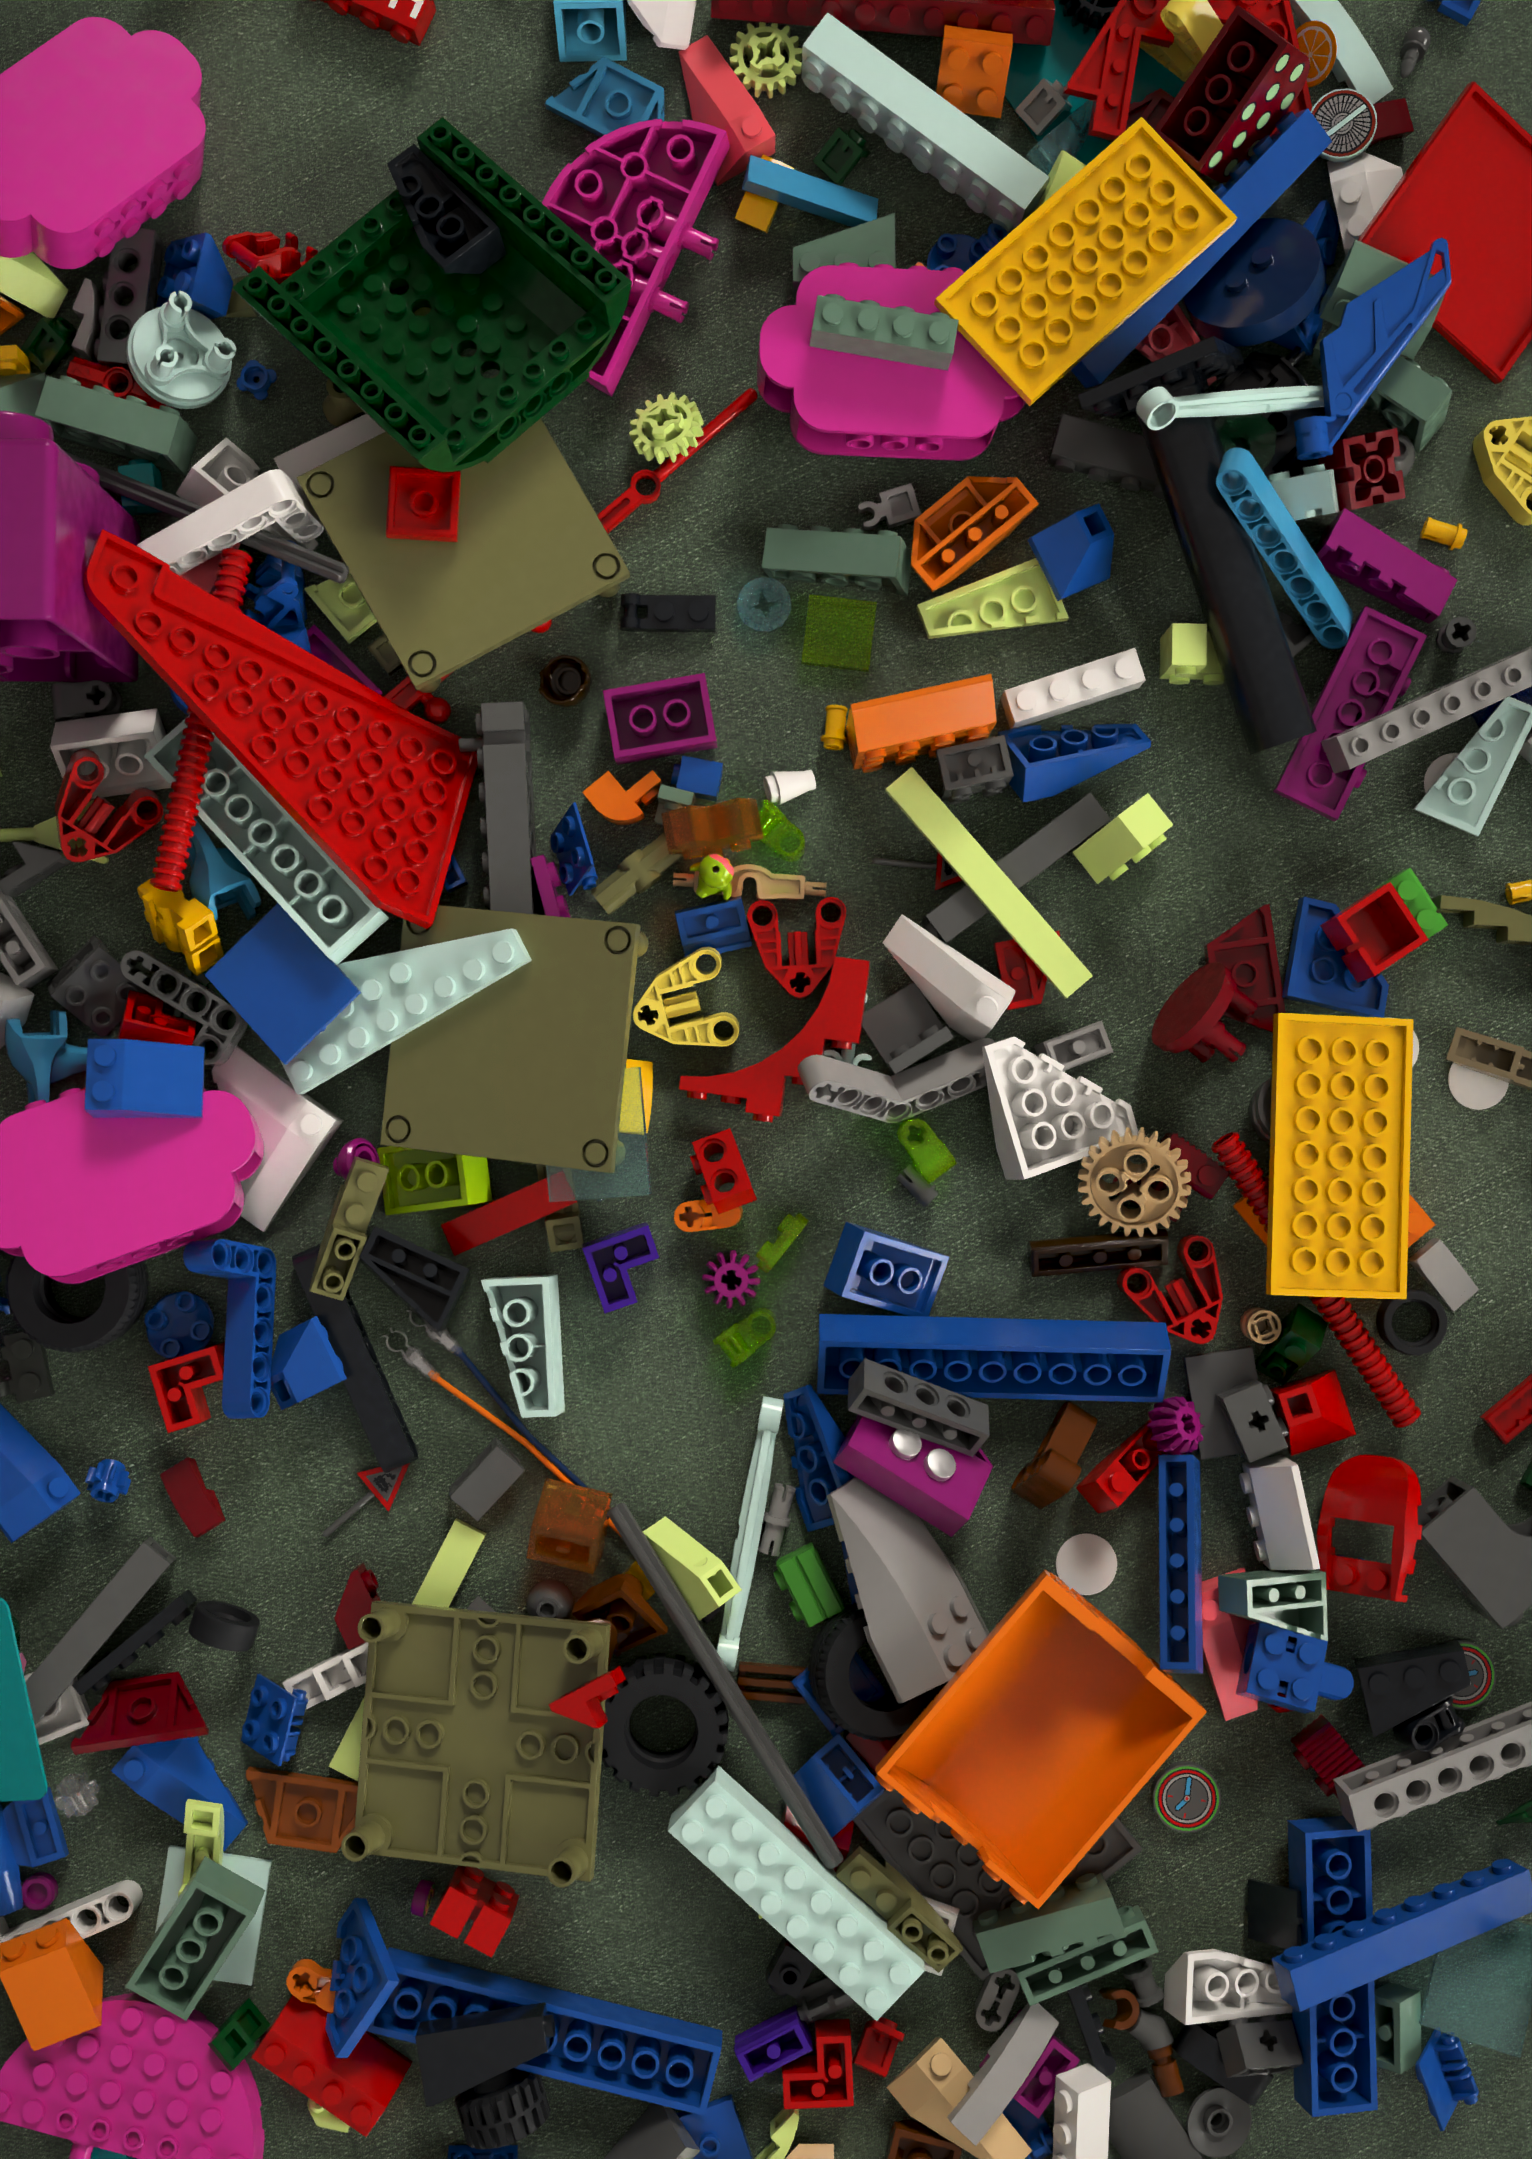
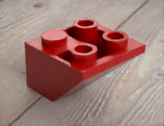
M1335 1369L1270 1389L1275 1400L1273 1405L1277 1417L1280 1416L1289 1434L1284 1438L1291 1456L1356 1435Z

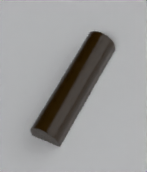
M1157 1229V1234L1155 1235L1151 1230H1145L1143 1237H1139L1137 1231L1130 1232L1128 1237L1123 1232L1028 1241V1260L1031 1276L1040 1277L1168 1265L1169 1236L1166 1229Z

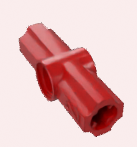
M74 357L69 363L66 372L67 376L81 382L83 387L93 389L94 385L114 392L119 383L127 382L129 383L127 389L121 393L114 392V396L126 399L127 395L135 396L147 402V406L159 409L160 405L167 406L149 396L138 385L133 375L123 367L110 368L78 357Z

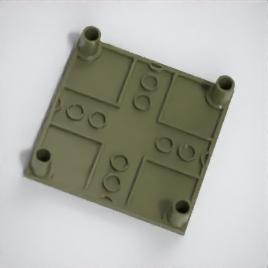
M541 418L489 463L483 461L470 468L460 470L458 542L392 539L386 537L390 466L426 468L387 432L296 477L342 561L349 567L350 575L416 691L419 690L423 693L434 692L440 686L441 678L596 595L606 598L616 595L620 589V583L630 578L628 568Z
M438 905L433 925L428 929L403 919L400 951L512 928L517 930L532 961L390 1044L380 1145L615 1173V1166L621 1164L627 1154L624 1143L618 1137L637 958L644 955L648 949V939L640 931L641 925Z
M387 1601L372 1602L371 1613L363 1616L358 1623L359 1636L369 1644L355 1829L342 1840L341 1850L343 1855L353 1862L360 1861L371 1854L547 1876L553 1885L560 1888L569 1886L575 1880L590 1882L594 1878L604 1725L599 1729L593 1728L552 1712L548 1704L608 1672L611 1624ZM606 1700L600 1702L604 1713Z

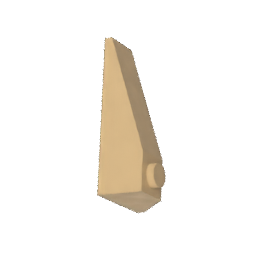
M935 2037L886 2087L909 2116L978 2159H1025L1032 2152L1031 2148L1003 2113L976 2146L949 2121L948 2115L970 2090L968 2083L974 2076L941 2037Z

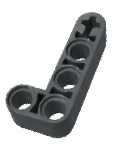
M139 950L126 953L120 963L122 974L131 982L203 1024L192 1046L205 1048L208 1042L214 1041L218 1046V1053L211 1060L205 1055L204 1065L219 1066L224 1064L245 1033L248 1023L224 997L156 956ZM137 962H142L145 968L155 973L152 976L140 973L139 968L136 967ZM173 976L177 981V986L172 993L167 994L164 990V982L168 977ZM202 993L206 998V1006L202 1011L197 1012L193 1007V1001L197 995ZM232 1011L236 1016V1023L233 1028L227 1030L222 1024V1019L227 1012Z

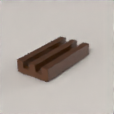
M739 1661L738 1687L746 1700L805 1704V1700L800 1693L744 1689V1685L797 1690L790 1680L745 1677V1672L798 1676L807 1667Z

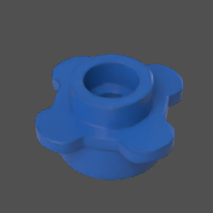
M250 360L242 369L240 378L237 379V387L240 391H248L254 394L257 400H264L268 397L267 390L271 383L276 382L277 374L273 369H265L258 361ZM256 377L260 378L258 383L254 382Z

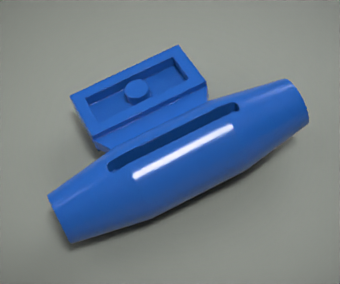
M50 1786L46 1795L39 1800L12 1801L6 1808H3L0 1802V1917L24 1907L20 1865L34 1868L66 1857L69 1854Z

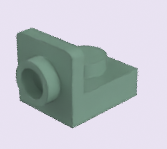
M661 784L657 796L659 804L654 819L655 823L686 831L695 802L694 792Z

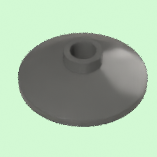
M1215 2086L1202 2092L1192 2103L1187 2115L1186 2129L1193 2146L1203 2155L1212 2158L1226 2157L1237 2151L1243 2145L1250 2132L1252 2116L1249 2104L1223 2086ZM1217 2113L1216 2118L1211 2121L1212 2117Z

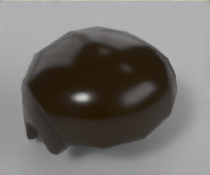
M563 654L552 658L539 673L540 688L538 690L553 705L561 707L577 705L586 698L591 685L589 669L576 656Z

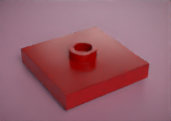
M390 466L386 537L392 539L458 542L461 471L438 472L428 468Z

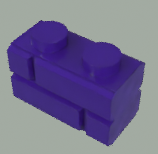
M797 2005L735 2036L734 2051L749 2082L762 2077L764 2072L770 2073L813 2051L812 2035L806 2022L801 2021Z

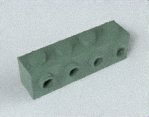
M837 294L817 295L809 346L948 371L954 352L959 320L951 319L949 315L939 312L931 313L930 315L917 313L914 309L906 306H899L895 309L883 307L872 300L855 302L845 300L843 296Z
M1128 1905L1117 1909L1127 1934L1126 1938L1115 1940L1113 1934L1105 1935L1098 1938L1099 1945L1085 1948L1083 1944L1069 1945L1062 1955L1051 1957L1038 1953L1035 1954L1036 1959L1034 1962L1014 1967L1029 2006L1159 1952L1139 1905L1134 1907Z

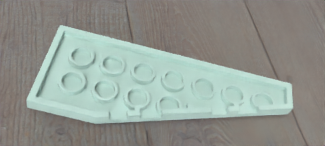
M511 928L339 963L337 966L361 993L326 1026L325 1031L320 1032L287 1065L282 1063L296 1094H305L532 961L517 930Z

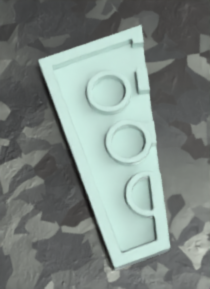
M1510 696L1503 699L1413 810L1476 837L1479 836L1532 727V706Z

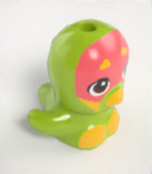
M709 854L701 862L690 866V871H699L696 894L700 898L722 892L724 900H728L731 897L732 886L730 882L734 876V868L729 859L719 854ZM713 869L719 870V872L715 873Z

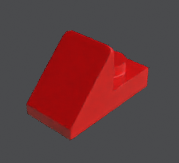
M618 1666L558 1697L548 1705L554 1713L599 1729L608 1722L600 1702L617 1694L619 1691L616 1686L626 1680V1677L621 1667Z

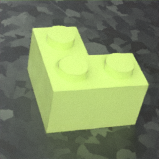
M1172 623L1160 638V679H1169L1170 684L1176 685L1188 684L1190 679L1203 680V684L1220 685L1224 683L1225 678L1210 633L1207 632V624Z
M1147 793L1072 853L1097 884L1108 876L1114 881L1129 869L1125 864L1132 858L1135 863L1139 862L1164 842L1167 838L1163 833L1172 827L1173 824L1149 793Z

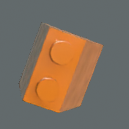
M68 1918L0 1943V1979L28 2042L34 2051L102 2025L104 1966Z

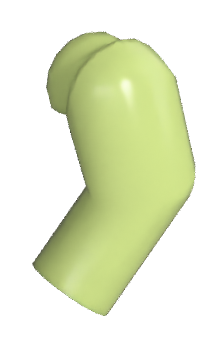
M310 2098L308 2099V2110L317 2126L348 2133L349 2125Z

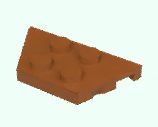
M249 1766L246 1770L247 1781L251 1782L256 1797L254 1803L258 1815L263 1819V1830L268 1844L337 1853L343 1838L355 1827L357 1781Z

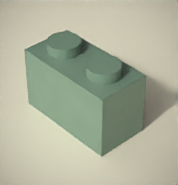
M1389 1982L1375 1990L1377 2067L1402 2074L1415 2066L1421 2055V1991Z

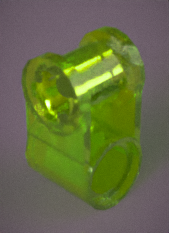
M764 799L762 802L763 807L750 821L745 820L742 825L751 835L770 848L782 860L787 862L799 860L805 853L806 847L803 833L774 804ZM791 836L798 839L800 842L798 849L793 852L784 851L780 847L784 838Z
M907 1119L899 1125L897 1130L899 1142L912 1158L911 1160L917 1170L929 1184L957 1164L951 1152L938 1139L925 1121ZM910 1126L921 1128L922 1131L918 1134L920 1138L918 1142L907 1139L910 1135L908 1129Z
M757 1308L739 1322H735L726 1328L712 1342L714 1345L721 1347L730 1359L729 1365L731 1368H735L773 1337L777 1328V1318L771 1310ZM758 1316L766 1317L771 1323V1329L766 1333L756 1332L752 1327L753 1319Z

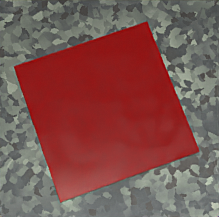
M1472 81L1464 88L1358 241L1410 264L1427 253L1431 244L1438 238L1447 240L1451 285L1445 293L1432 327L1494 384H1498L1503 381L1532 339V136L1475 81ZM1435 254L1430 271L1433 275L1442 269L1441 256Z

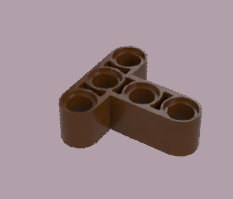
M1067 1400L1057 1412L1033 1460L1026 1464L1015 1478L1011 1491L1038 1509H1043L1067 1494L1081 1473L1082 1468L1077 1465V1462L1096 1427L1098 1419Z

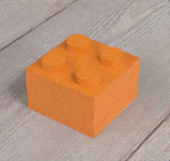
M945 25L935 92L964 114L1001 118L1012 54L1013 34Z

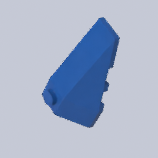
M1096 724L1092 727V730L1073 729V725H1061V731H1041V725H1029L998 732V736L1005 735L1014 776L1009 785L1022 802L1037 801L1042 798L1055 796L1151 747V740L1137 724Z
M811 1384L783 1394L788 1434L794 1439L796 1454L791 1457L792 1468L798 1470L799 1486L796 1487L795 1491L796 1500L808 1532L834 1525L827 1495L855 1477L833 1463L845 1440V1436Z

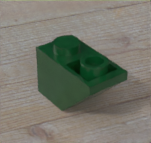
M1299 1303L1281 1321L1282 1328L1279 1337L1272 1343L1266 1344L1255 1362L1256 1369L1284 1385L1321 1349L1328 1322H1325L1321 1316Z

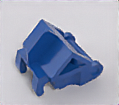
M287 540L289 542L297 544L295 541ZM267 555L265 561L256 569L255 573L256 583L263 587L257 588L250 583L245 585V595L254 600V609L262 613L256 614L246 609L243 614L269 629L305 627L307 610L305 606L306 591L304 590L306 583L303 569Z

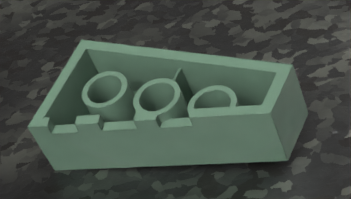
M1094 1873L1084 1874L1076 1879V1883L1065 1887L1059 1885L1039 1910L1029 1901L1024 1905L1016 1900L1009 1908L1001 1911L988 1910L980 1914L977 1920L972 1921L990 1974L1032 1963L1036 1959L1035 1954L1043 1953L1044 1956L1055 1957L1064 1954L1065 1950L1072 1944H1083L1085 1948L1099 1945L1098 1938L1105 1935L1113 1934L1115 1940L1127 1937L1113 1896L1102 1873L1097 1875Z

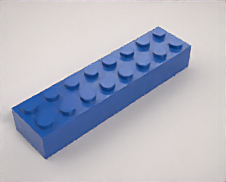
M1344 1816L1287 1820L1289 1888L1301 1891V1917L1304 1919V1924L1301 1925V1946L1314 1941V1938L1320 1934L1338 1931L1351 1921H1361L1373 1916L1371 1829L1357 1832ZM1374 1980L1301 2012L1292 2007V2022L1304 2062L1303 2065L1294 2068V2099L1312 2117L1378 2110Z

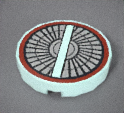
M1349 88L1333 90L1323 95L1311 110V113L1332 140L1329 146L1319 155L1321 158L1332 162L1350 161L1366 150L1371 144L1377 129V113L1371 100L1362 92Z

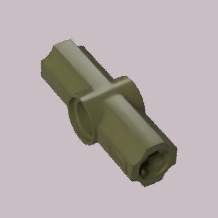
M669 828L643 850L638 849L617 866V871L590 892L607 914L610 915L635 894L639 895L654 885L662 877L661 874L689 851L672 829Z

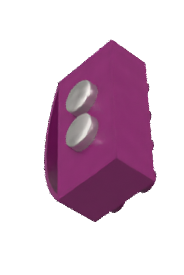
M857 1414L833 1461L837 1466L951 1537L969 1520L993 1468V1465L981 1448L971 1457L920 1438L919 1435L912 1432L893 1428Z

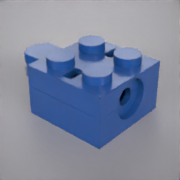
M1259 1622L1249 1625L1236 1694L1296 1712L1310 1713L1315 1712L1318 1696L1330 1700L1347 1698L1353 1690L1354 1679L1351 1672L1346 1668L1324 1662L1328 1641ZM1277 1694H1283L1285 1697L1278 1696Z

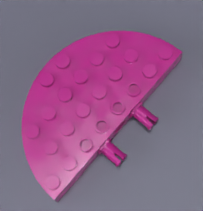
M653 119L621 127L605 134L584 148L585 152L576 158L571 165L568 163L562 169L542 201L544 206L632 282L622 320L604 353L590 370V377L586 379L595 388L611 397L651 313L657 311L681 324L685 318L682 316V313L687 314L689 302L663 291L681 250L686 248L710 261L714 257L712 250L717 251L719 239L694 229L693 224L730 148L727 132L710 124L682 119V122H663L662 119Z
M137 1993L102 1998L101 2026L36 2051L31 2048L28 2039H26L0 2070V2121L70 2140L73 2145L69 2159H91L94 2147L137 2159H263L265 2136L264 2129H262L260 2111L262 2104L249 2065L244 2058L233 2071L230 2072L208 2045L214 2034L218 2031V2028L206 2019L207 2016L196 2009L192 2011L187 2021Z

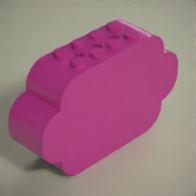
M87 17L73 23L0 74V256L16 258L25 256L33 251L45 263L56 268L76 269L83 267L98 256L104 257L108 255L118 241L124 237L130 238L135 235L140 229L141 224L149 218H158L166 210L168 204L175 199H184L191 192L192 187L198 182L203 171L206 124L200 110L202 73L196 58L179 40L165 32L156 30L141 31L131 36L122 26L112 20L102 17Z
M851 262L841 263L839 266H822L812 270L803 278L797 290L795 305L781 307L767 317L760 332L757 360L758 390L765 402L781 412L790 413L791 432L795 440L804 449L821 455L964 461L973 459L983 453L989 446L998 423L1011 419L1022 410L1026 402L958 330L948 371L809 346L817 295L837 294L843 296L845 300L855 302L872 300L879 303L880 306L894 309L899 306H906L914 309L917 313L930 315L935 312L941 313L934 305L935 298L965 273L962 269L950 267L940 271L928 270L924 266L898 269L888 264H879L874 267H859V265Z
M73 1088L60 1093L59 1099L47 1103L45 1100L29 1103L24 1107V1111L13 1114L0 1123V1249L13 1256L25 1257L30 1266L35 1270L65 1284L86 1282L187 1245L190 1241H199L229 1229L239 1219L244 1207V1192L240 1182L248 1179L257 1171L264 1156V1142L259 1127L243 1102L231 1093L219 1090L206 1091L205 1088L203 1093V1118H93L85 1111V1090L81 1091L80 1088Z

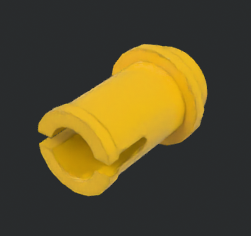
M1428 516L1421 530L1420 538L1447 545L1448 550L1452 551L1454 548H1462L1468 530L1462 528L1460 523L1455 526Z
M826 706L825 732L820 739L824 742L823 747L825 749L843 750L844 744L848 742V738L845 737L848 708L845 706Z
M1532 879L1507 883L1505 885L1506 899L1510 905L1532 900Z

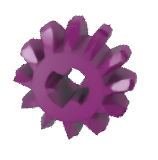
M731 1250L730 1261L727 1262L722 1252L717 1253V1259L721 1265L718 1266L712 1261H708L706 1264L709 1269L716 1273L702 1275V1280L714 1281V1284L704 1289L705 1293L710 1294L717 1290L719 1293L715 1296L713 1303L719 1304L722 1297L725 1296L727 1297L726 1308L731 1309L733 1306V1297H737L739 1304L745 1306L746 1300L742 1293L745 1292L754 1298L756 1292L748 1287V1284L758 1285L761 1281L758 1277L748 1276L758 1270L757 1264L751 1265L748 1268L744 1267L750 1258L748 1254L743 1255L740 1262L735 1261L737 1256L736 1250ZM728 1270H734L736 1277H741V1283L738 1284L736 1282L735 1288H728L727 1282L722 1281V1275L725 1274L727 1276Z
M1175 1396L1163 1399V1403H1154V1409L1148 1412L1151 1423L1147 1427L1152 1431L1150 1440L1157 1441L1158 1451H1164L1167 1455H1184L1198 1449V1443L1203 1441L1200 1430L1205 1426L1200 1423L1199 1417L1201 1413L1195 1412L1194 1402H1187L1184 1397Z

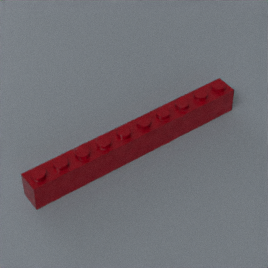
M711 0V18L817 27L828 12L852 30L943 37L944 27L948 25L1013 34V43L1050 46L1055 4L1054 0Z

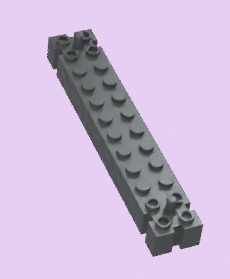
M523 701L481 703V713L476 714L477 735H481V737L459 739V751H477L478 768L482 769L485 781L479 783L480 803H484V808L486 809V817H481L480 819L481 836L486 839L488 852H482L483 872H487L489 877V886H484L485 907H489V910L539 915L538 885L530 859L536 857L530 714Z

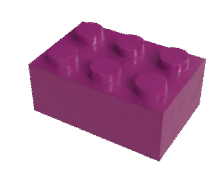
M705 673L603 690L614 759L617 765L717 748Z

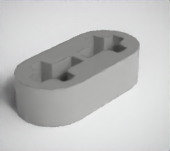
M1014 1967L991 1973L984 1981L975 2002L974 2012L978 2025L985 2031H997L1003 2027L1020 1988V1982ZM1005 1974H1009L1011 1984L1005 1983L999 1993V1984L996 1978H1003ZM995 2000V2009L998 2015H991L989 2019H985L983 2009L990 2010Z

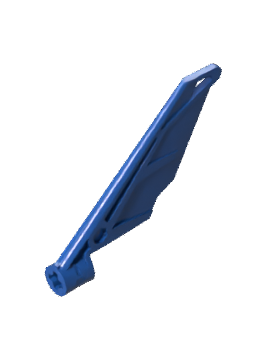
M1438 238L1431 244L1427 253L1346 304L1339 328L1320 341L1325 416L1305 417L1294 422L1295 439H1297V459L1312 460L1333 454V446L1450 287L1451 269L1446 239ZM1435 254L1441 256L1442 269L1428 279Z

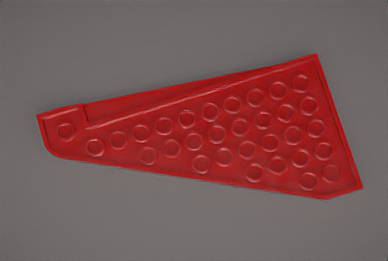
M102 529L93 547L83 577L84 591L90 602L377 908L425 929L432 926L477 768V751L460 752L459 739L462 737L410 713L169 570L170 565L147 551Z

